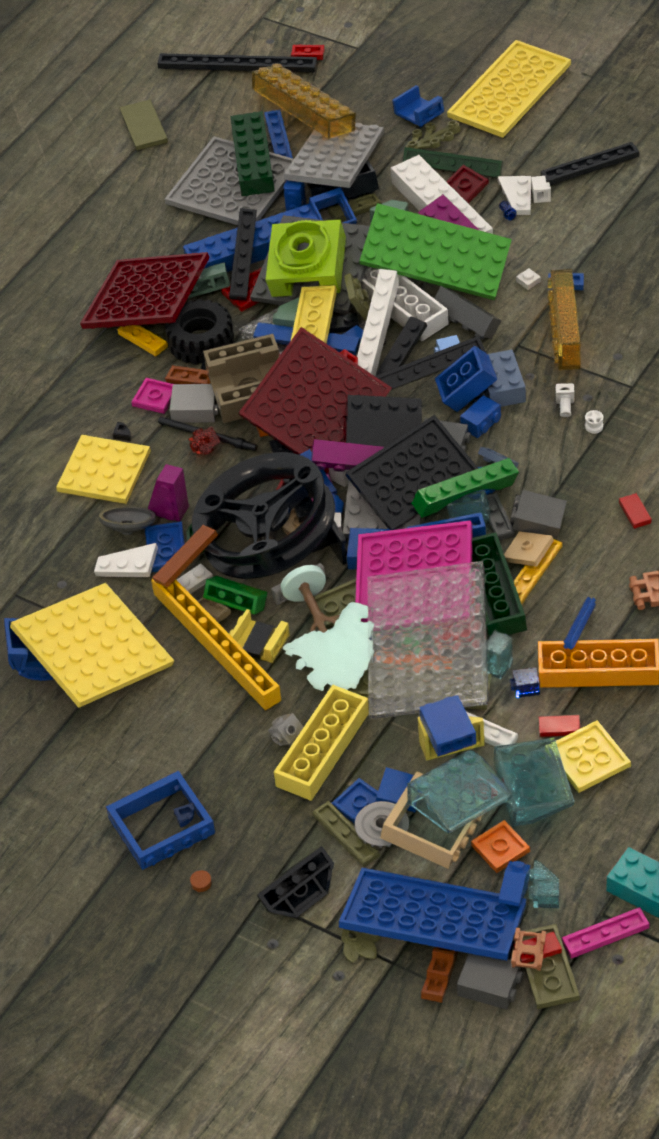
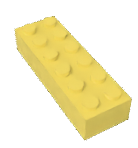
M332 685L275 769L276 787L312 801L368 716V698Z

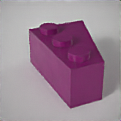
M166 464L156 480L148 509L153 511L158 517L180 522L189 508L183 468Z

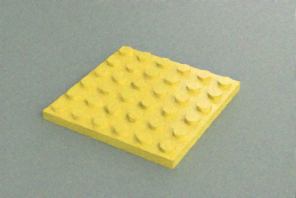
M106 583L11 622L10 626L78 708L171 667L174 663V659Z

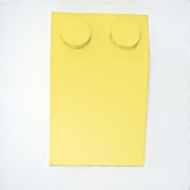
M468 716L476 731L475 745L439 757L485 746L483 718ZM418 717L419 743L426 761L439 758L420 717Z

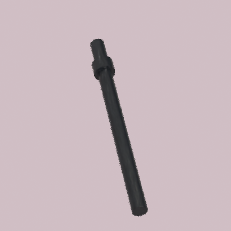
M159 417L158 419L159 424L228 443L238 449L245 448L257 451L258 448L257 444L247 442L240 437L233 438L164 417Z

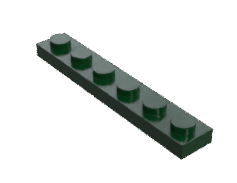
M409 147L404 149L402 162L420 155L433 169L456 172L462 165H465L482 176L496 178L501 176L503 161Z

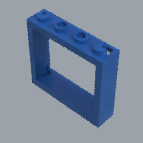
M179 771L106 806L109 820L142 870L151 865L154 866L157 862L172 857L175 853L215 834L213 820ZM181 790L187 800L193 803L194 810L202 821L142 851L122 819Z

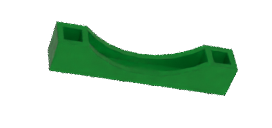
M507 458L419 489L412 501V505L420 517L423 518L437 513L451 502L469 493L484 489L500 490L512 486L519 471L511 459Z

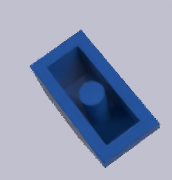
M521 861L509 862L504 873L498 903L520 906L528 889L531 865L524 864Z

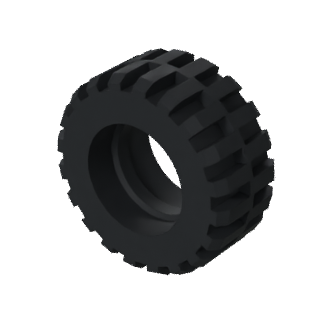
M197 299V301L193 302L192 300L187 301L176 321L165 323L169 350L177 359H182L185 363L203 364L205 361L203 351L233 344L234 342L230 313L224 306L217 302L213 303L211 300L202 301V299ZM197 330H209L201 334H191V332Z

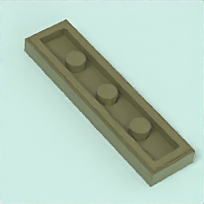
M330 801L312 811L313 816L363 867H366L380 857V852L374 846L372 847L369 843L365 844L362 839H359L355 827Z

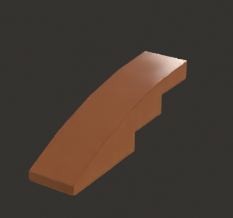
M439 947L433 948L432 959L427 969V978L421 991V999L443 1002L458 951Z

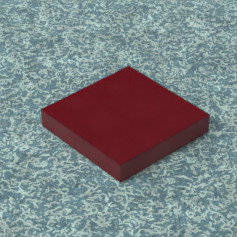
M462 165L446 181L468 204L489 184L487 178L465 165Z

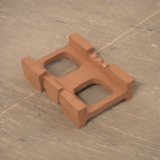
M516 928L514 937L515 950L512 952L511 960L512 967L534 968L541 971L546 931L534 933L520 931V928ZM523 937H536L537 944L535 946L524 945L522 943ZM521 954L534 955V963L520 962Z

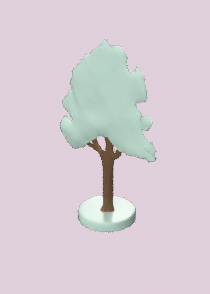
M304 565L292 570L283 578L280 585L281 592L287 600L293 602L305 601L313 616L314 623L311 626L310 633L304 634L283 646V649L286 651L285 654L290 656L294 654L302 657L297 660L296 669L301 670L305 666L314 669L307 675V679L315 689L323 691L327 683L330 686L335 685L346 690L349 688L356 689L364 671L368 669L374 654L373 642L370 641V638L372 637L371 633L375 625L370 622H361L362 618L369 617V607L351 602L342 610L341 614L331 617L325 616L320 611L314 598L324 588L326 583L323 570L315 565ZM324 622H332L334 627L328 630Z

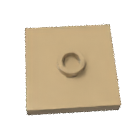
M519 531L505 552V559L508 563L538 566L554 539L551 535Z

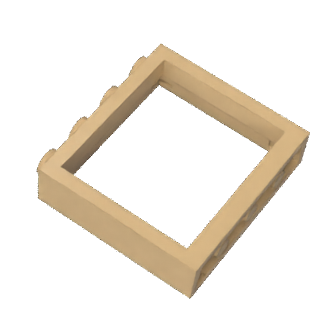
M416 771L384 822L380 838L449 869L452 862L456 863L461 854L460 849H465L469 841L468 835L474 834L477 827L476 822H481L485 813L482 811L484 801ZM418 792L471 815L450 851L397 827Z

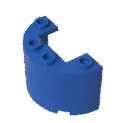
M4 618L10 667L17 670L20 676L40 681L54 680L10 628L11 622L18 619Z

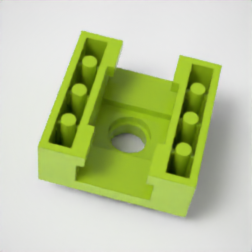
M301 220L293 223L272 224L265 279L272 297L292 296L294 282L319 281V286L335 285L337 293H340L346 235L341 220ZM309 243L306 249L298 251L299 244Z

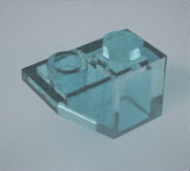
M534 860V869H530L529 881H533V886H529V899H533V908H559V878L540 861Z

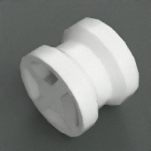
M597 410L587 412L585 415L586 431L592 434L601 432L603 430V414Z

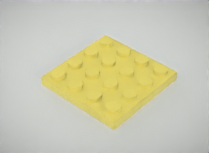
M81 435L56 486L57 492L127 504L151 452L150 446Z

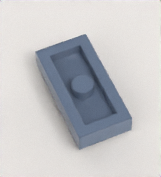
M480 447L478 454L484 456L483 460L492 464L493 462H499L508 458L490 448ZM511 459V461L517 468L519 463Z

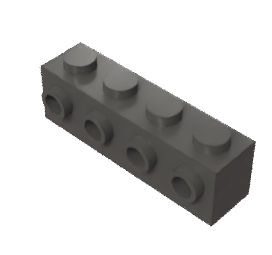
M440 286L434 298L448 309L449 320L455 323L460 322L462 328L470 332L473 330L476 332L474 335L479 336L480 339H492L502 321L450 288Z

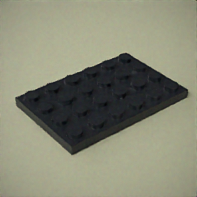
M433 415L347 471L345 476L386 527L394 530L419 515L412 505V501L419 489L479 468L439 419Z

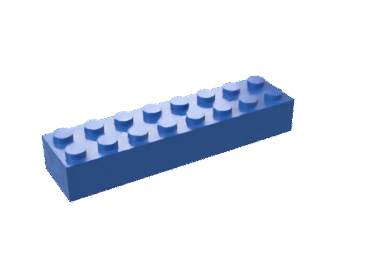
M306 204L256 221L251 264L266 259L270 246L272 224H280L283 215L320 220L311 205ZM237 228L184 245V254L208 252L210 258L205 268L225 263L227 272L232 271Z

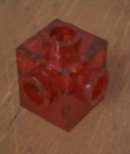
M212 426L205 429L199 428L192 432V437L188 438L190 448L197 455L201 453L206 455L214 450L213 447L220 443Z

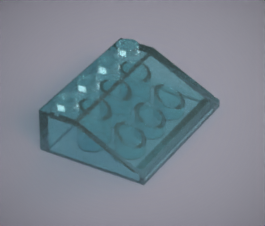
M555 738L494 747L493 762L512 827L533 824L574 805L575 802Z
M472 749L407 783L408 804L448 834L512 798L510 791L487 761Z

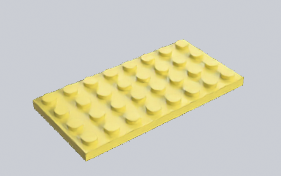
M515 40L447 111V117L503 138L571 65V59Z

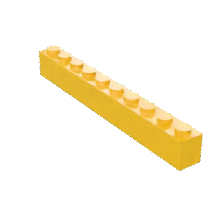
M151 579L154 595L265 711L281 701L280 686L176 579L168 588Z

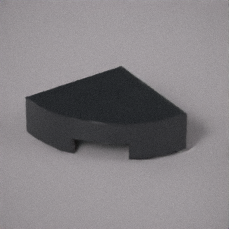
M117 422L112 434L113 439L131 441L130 430L124 423Z

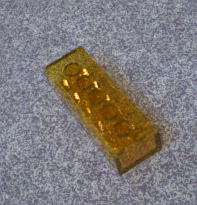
M572 269L551 270V278H547L548 288H551L548 291V301H551L549 303V313H553L550 315L551 326H554L551 328L552 338H555L553 340V351L557 350V352H554V361L558 363L559 370L580 369L581 343Z

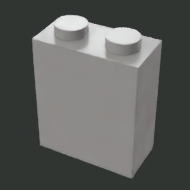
M211 384L173 385L170 404L171 420L181 423L215 422V416L219 415V408Z

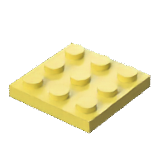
M598 720L545 746L548 755L578 793L631 767V761Z

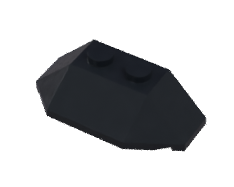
M321 846L268 884L257 894V897L269 913L295 919L328 894L334 862Z

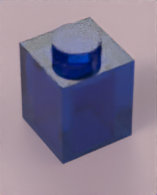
M536 667L513 670V678L509 679L511 691L515 690L516 698L540 695V681Z

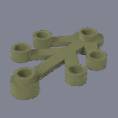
M451 120L448 122L447 127L433 133L436 130L435 123L429 122L425 125L426 133L424 138L419 140L422 137L421 129H415L412 131V141H409L405 147L416 149L438 148L441 146L440 141H452L454 139L453 134L461 131L460 124L456 120Z

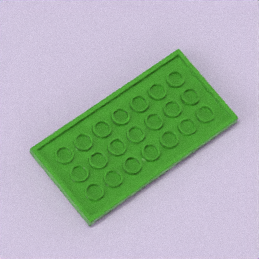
M377 203L359 264L376 269L397 271L398 275L495 301L512 239Z

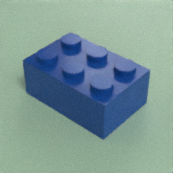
M477 346L472 347L435 378L443 403L456 412L498 380L489 355Z

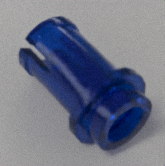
M505 200L500 202L499 208L504 213V218L507 220L515 219L517 212L511 207L510 203Z

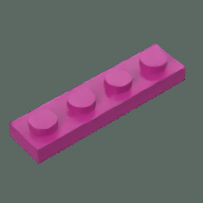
M639 907L562 937V943L572 959L649 929V922Z

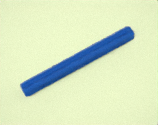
M587 597L564 640L563 647L565 649L569 648L572 650L577 643L596 605L595 598Z

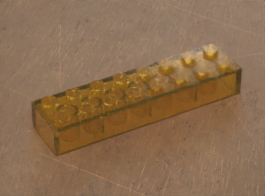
M275 63L272 66L261 67L258 70L252 71V89L328 139L355 131L356 112L286 69L281 64Z

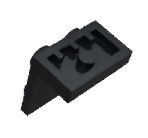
M334 520L328 534L313 552L330 546L342 565L346 564L347 550L345 544L347 541L344 534L338 531Z

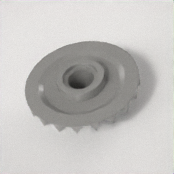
M380 801L362 808L355 819V831L359 839H362L365 844L369 843L372 847L375 845L379 846L380 849L382 846L390 847L392 843L381 839L380 836L383 824L396 804ZM405 812L397 827L408 832L409 819Z

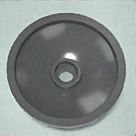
M132 506L109 508L99 514V521L104 526L113 531L122 532L124 535H131L133 532L141 531L150 526L156 519L153 511Z

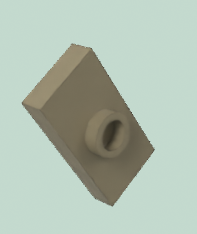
M203 597L198 600V603L218 623L231 615L230 608L223 604Z

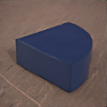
M193 803L173 809L180 828L192 821L194 817Z

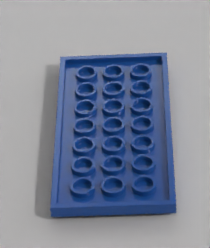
M361 868L340 917L339 928L507 961L514 943L515 930L519 928L527 899L523 898L518 907L498 903L499 893Z

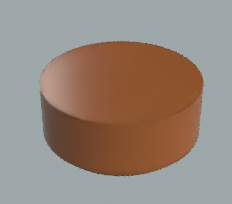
M203 870L194 872L190 877L191 887L197 892L208 890L212 884L210 874Z

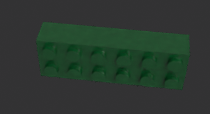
M263 111L230 116L241 196L275 192Z
M494 532L472 538V575L476 574L477 578L476 602L489 640L527 631L525 613L497 533Z

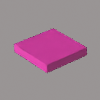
M145 378L131 401L132 406L165 414L171 404L172 387L176 384Z

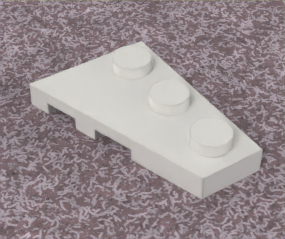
M497 176L498 183L502 187V192L507 198L513 215H531V176Z
M156 543L100 556L98 557L94 573L96 576L150 577L158 546Z

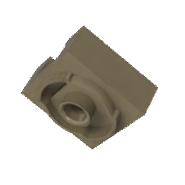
M273 334L203 351L206 371L223 424L243 419V417L238 415L239 411L279 358V349Z

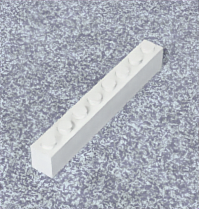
M379 269L357 355L358 365L376 376L399 285L398 274L394 270Z

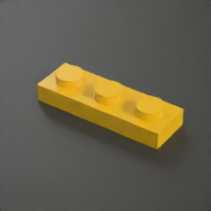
M131 325L117 329L120 336L154 356L159 355L168 347L167 341L141 326Z

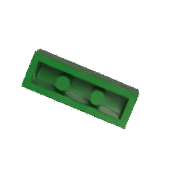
M216 575L206 580L203 598L244 612L248 609L251 614L255 615L264 610L268 592Z

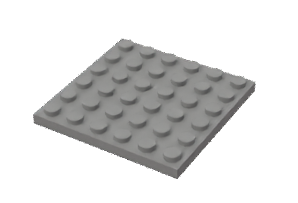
M214 136L166 196L165 204L238 225L240 208L257 210L256 221H259L283 190L286 183L284 173L294 159L269 152L275 192L242 197L234 142Z

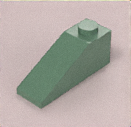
M225 263L203 269L188 298L230 287Z

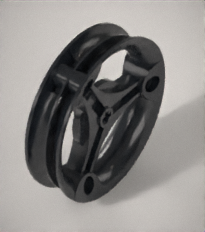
M268 453L236 464L222 473L207 487L195 506L192 516V530L195 534L202 525L217 530L226 521L236 523L239 531L244 536L254 538V543L246 547L242 552H232L221 548L214 539L205 548V555L209 563L224 575L239 579L262 578L280 573L296 565L320 545L332 526L335 516V502L329 488L324 484L320 470L311 460L294 453ZM279 479H293L273 492L262 493L251 499L234 500L245 491L262 483ZM307 496L313 498L312 508L304 521L292 533L277 542L275 540L277 532L289 519L291 510Z

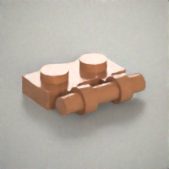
M659 571L643 573V579L637 580L636 576H631L629 578V587L634 594L633 601L638 609H645V602H650L651 607L659 606ZM646 588V592L641 593V589Z

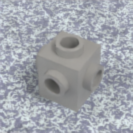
M291 713L276 718L268 732L272 735V740L279 746L287 744L290 746L304 727L296 716Z

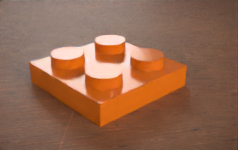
M505 820L471 841V846L496 873L506 868L510 861H517L530 852L529 845Z

